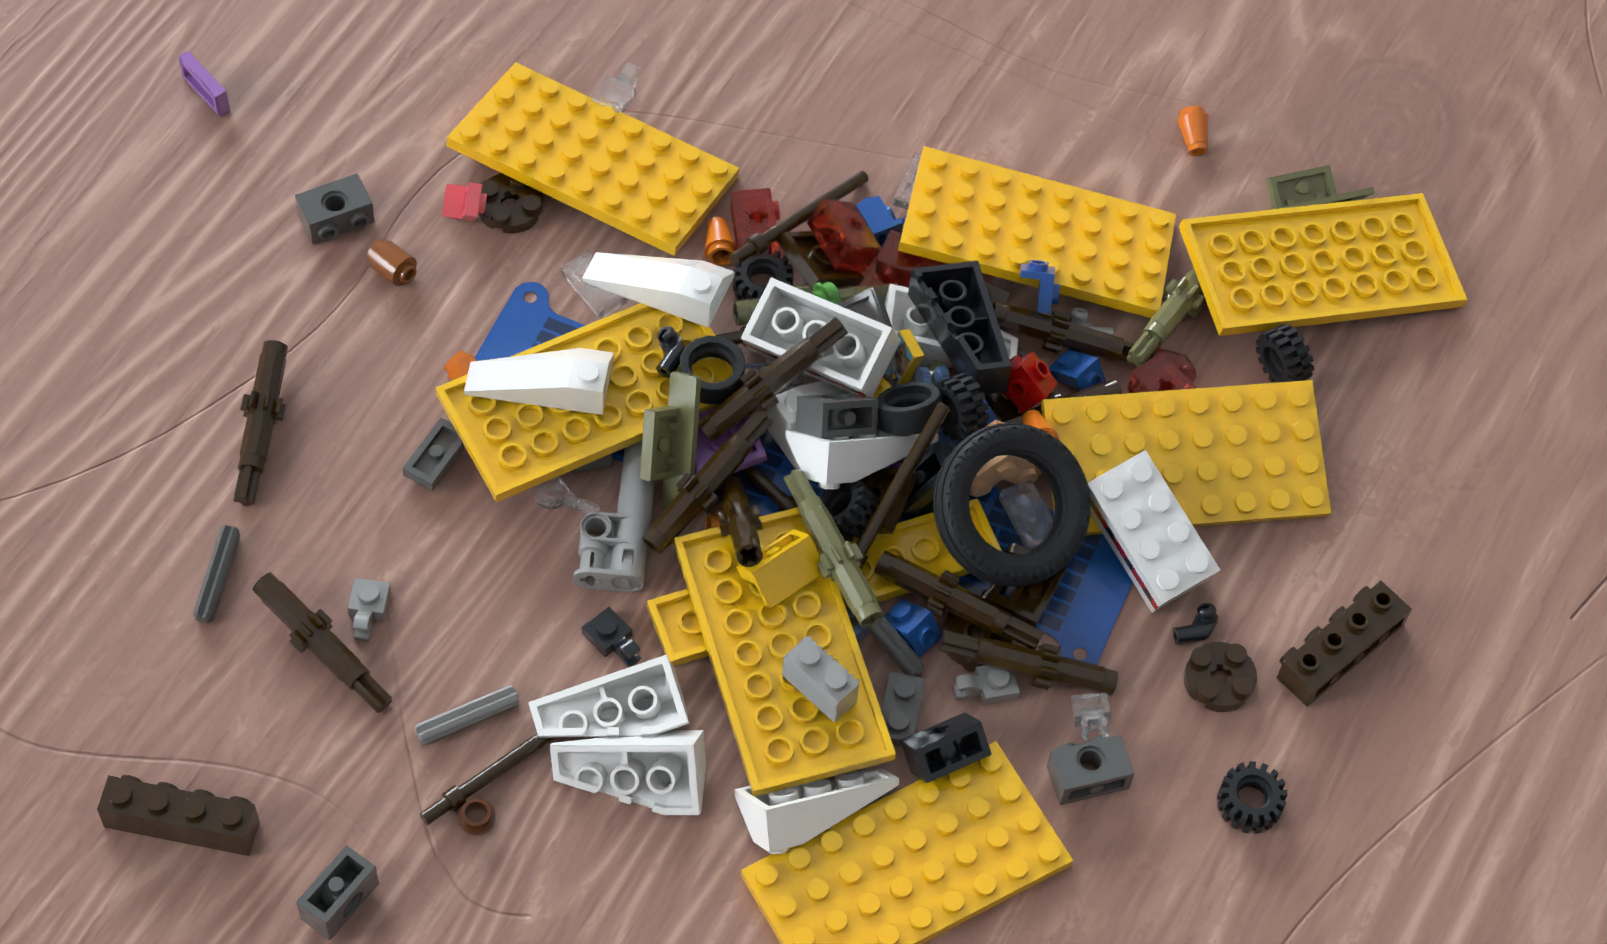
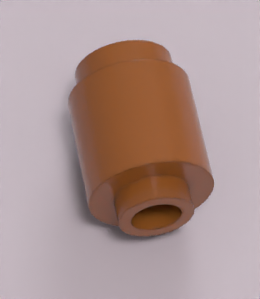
M378 240L370 247L367 253V260L370 262L371 268L395 286L409 283L416 275V259L392 241Z

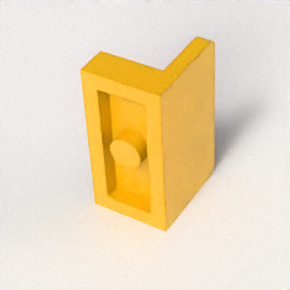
M792 529L763 548L762 560L757 565L745 567L739 564L736 566L742 579L756 585L765 605L770 608L822 575L817 566L821 559L810 535Z

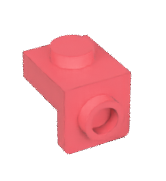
M469 182L467 186L447 184L442 216L474 222L478 217V213L484 214L487 194L481 193L482 184Z

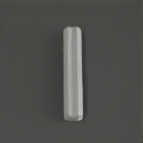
M512 685L503 687L416 724V736L421 744L432 742L518 705V694Z

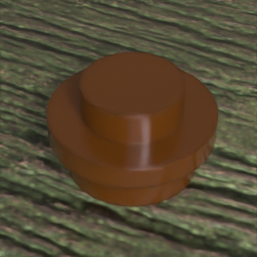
M474 798L464 803L458 813L460 827L471 835L487 833L494 826L496 820L493 806L486 800Z

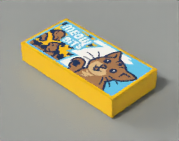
M910 329L898 332L897 336L901 340L899 343L901 351L893 355L883 375V378L891 387L909 383L924 357V353Z

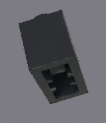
M966 712L900 740L911 773L925 783H929L992 755L981 721Z

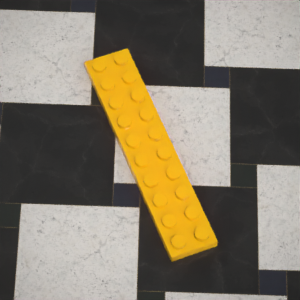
M979 500L969 501L971 518L977 531L987 543L1002 551ZM934 512L897 523L893 534H878L866 554L869 558L861 570L878 602L910 593L874 573L877 562L885 550L896 556L899 555L939 576L942 573L944 574L945 570L959 577L970 574L946 549L936 526ZM856 536L853 537V542H850V544L857 543L858 538ZM688 588L647 601V609L664 653L669 657L674 667L709 656Z

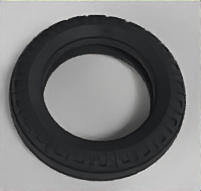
M1001 423L973 432L958 443L950 452L936 480L933 509L936 526L946 549L965 570L992 584L1018 587L1046 580L1062 570L1072 560L1081 547L1087 533L1091 514V499L1088 483L1079 462L1061 441L1046 431L1030 425ZM1011 455L1029 461L1043 473L1053 492L1055 513L1051 529L1036 548L1025 554H1009L994 548L982 538L971 518L969 495L973 480L979 470L988 461L997 456Z

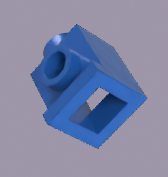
M880 196L867 197L855 205L853 224L871 253L900 242L903 221L901 218H895L892 208L885 206Z

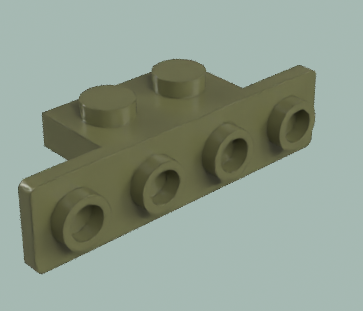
M1330 165L1269 177L1265 180L1272 209L1364 200L1375 193L1374 187L1337 194Z
M679 371L670 373L668 406L644 409L640 479L647 481L663 479L661 504L663 509H666L679 494L676 484L686 473L691 476L695 475L701 377Z

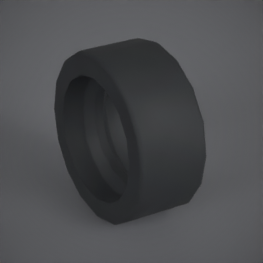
M704 336L695 339L685 347L680 356L679 372L692 374V365L698 360L707 357L719 358L729 363L733 368V374L725 381L709 383L701 380L700 402L717 405L744 385L740 377L745 374V358L741 349L733 341L721 336Z
M909 382L890 387L880 393L876 398L879 399L878 420L880 429L887 434L896 436L920 434L938 402L942 403L939 388L925 382Z

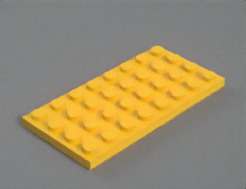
M517 62L510 67L447 136L446 142L447 147L673 256L677 254L735 182L740 169Z
M923 146L898 251L947 264L978 261L981 272L984 274L1039 288L1040 279L1020 277L1021 264H1028L1029 260L1046 261L1050 267H1055L1054 284H1060L1059 294L1152 318L1161 307L1176 214Z
M1423 193L1182 219L1179 225L1181 235L1219 336L1267 331L1284 323L1285 325L1290 324L1292 328L1463 307L1468 300Z
M639 303L513 355L521 356L576 348L614 353L603 415L464 395L468 374L435 387L436 396L497 503L642 441L644 409L668 406L670 378L663 377L656 370L657 365L664 357L660 341L657 338L659 330L665 326L673 327L680 334L686 347L697 338L716 336L711 327L709 326L708 328ZM707 357L698 360L692 365V374L700 376L704 382L718 383L732 376L733 368L722 359ZM680 364L675 371L680 370ZM700 402L699 414L719 404H703Z
M1313 380L1043 399L1041 402L1042 416L1058 433L1059 441L1075 456L1085 474L1087 483L1146 450L1193 527L1327 517L1331 514ZM1051 489L1052 501H1053V509H1054V513H1055V502H1054L1053 492H1052V489ZM1090 514L1086 535L1103 534Z
M797 508L759 517L763 526L762 530H757L761 549L770 545L792 529L810 535ZM716 527L675 537L674 547L753 796L768 794L895 760L896 752L840 589L835 580L832 581L830 577L824 579L823 575H820L770 608L765 605L756 585L742 579L736 567L740 563L735 555L730 534L722 537L720 528ZM806 636H812V641H817V646H822V650H827V655H833V660H838V665H843V670H849V674H854V679H859L857 703L836 722L827 717L782 675L784 656Z
M995 741L989 745L992 755L929 783H925L920 779L851 814L806 843L790 847V850L786 853L771 854L742 869L741 877L780 944H924L1071 867L1074 860L1003 750Z

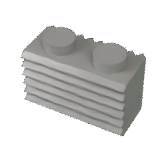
M806 636L784 656L782 675L833 722L839 720L857 703L859 679H854V674H849V670H843V665H838V660H833V655H827V650H822V646H817V641H812V636Z

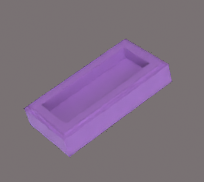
M189 51L179 56V64L182 77L218 115L222 116L229 112L230 107L226 90Z

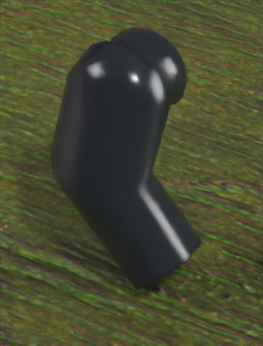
M665 326L657 334L664 357L657 365L656 370L663 377L670 378V373L674 372L680 364V356L685 349V345L680 334L673 327Z
M1203 603L1197 608L1198 614H1196L1191 625L1173 628V637L1176 645L1203 641L1211 636L1218 623L1217 610L1213 604Z

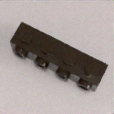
M1381 580L1371 589L1368 586L1362 588L1353 598L1354 603L1347 609L1344 606L1338 608L1328 621L1330 623L1323 629L1319 626L1314 628L1304 639V645L1298 650L1295 647L1290 648L1281 657L1279 662L1282 665L1276 678L1305 706L1308 707L1404 626L1412 608Z
M108 775L97 808L104 828L250 856L260 823L255 804H252L245 798L238 796L230 797V799L216 797L213 793L202 789H196L193 792L180 790L175 785L166 782H159L157 785L145 783L131 775H122L121 778Z

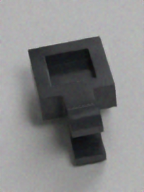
M607 607L582 626V634L604 657H607L614 651L628 667H632L641 660V657L637 654L640 651L639 646L630 639L633 637L632 629L610 607Z

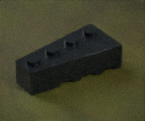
M970 261L912 268L908 296L959 374L966 373L967 376L973 377V383L978 382L980 385L978 390L980 393L1007 392L1012 365L979 262Z

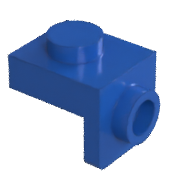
M1029 260L1028 264H1021L1020 277L1040 279L1037 313L1050 314L1051 304H1058L1060 284H1054L1055 267H1050L1046 261Z
M1068 349L1065 353L1061 354L1048 367L1056 381L1075 387L1076 392L1098 383L1106 382L1098 358L1072 349Z
M902 598L884 615L919 658L942 636L932 612Z

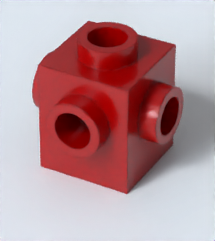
M1033 351L1022 358L1017 354L1010 359L1012 367L1007 392H1003L1008 399L1012 400L1021 413L1046 399L1058 383L1051 375L1047 364L1039 359Z

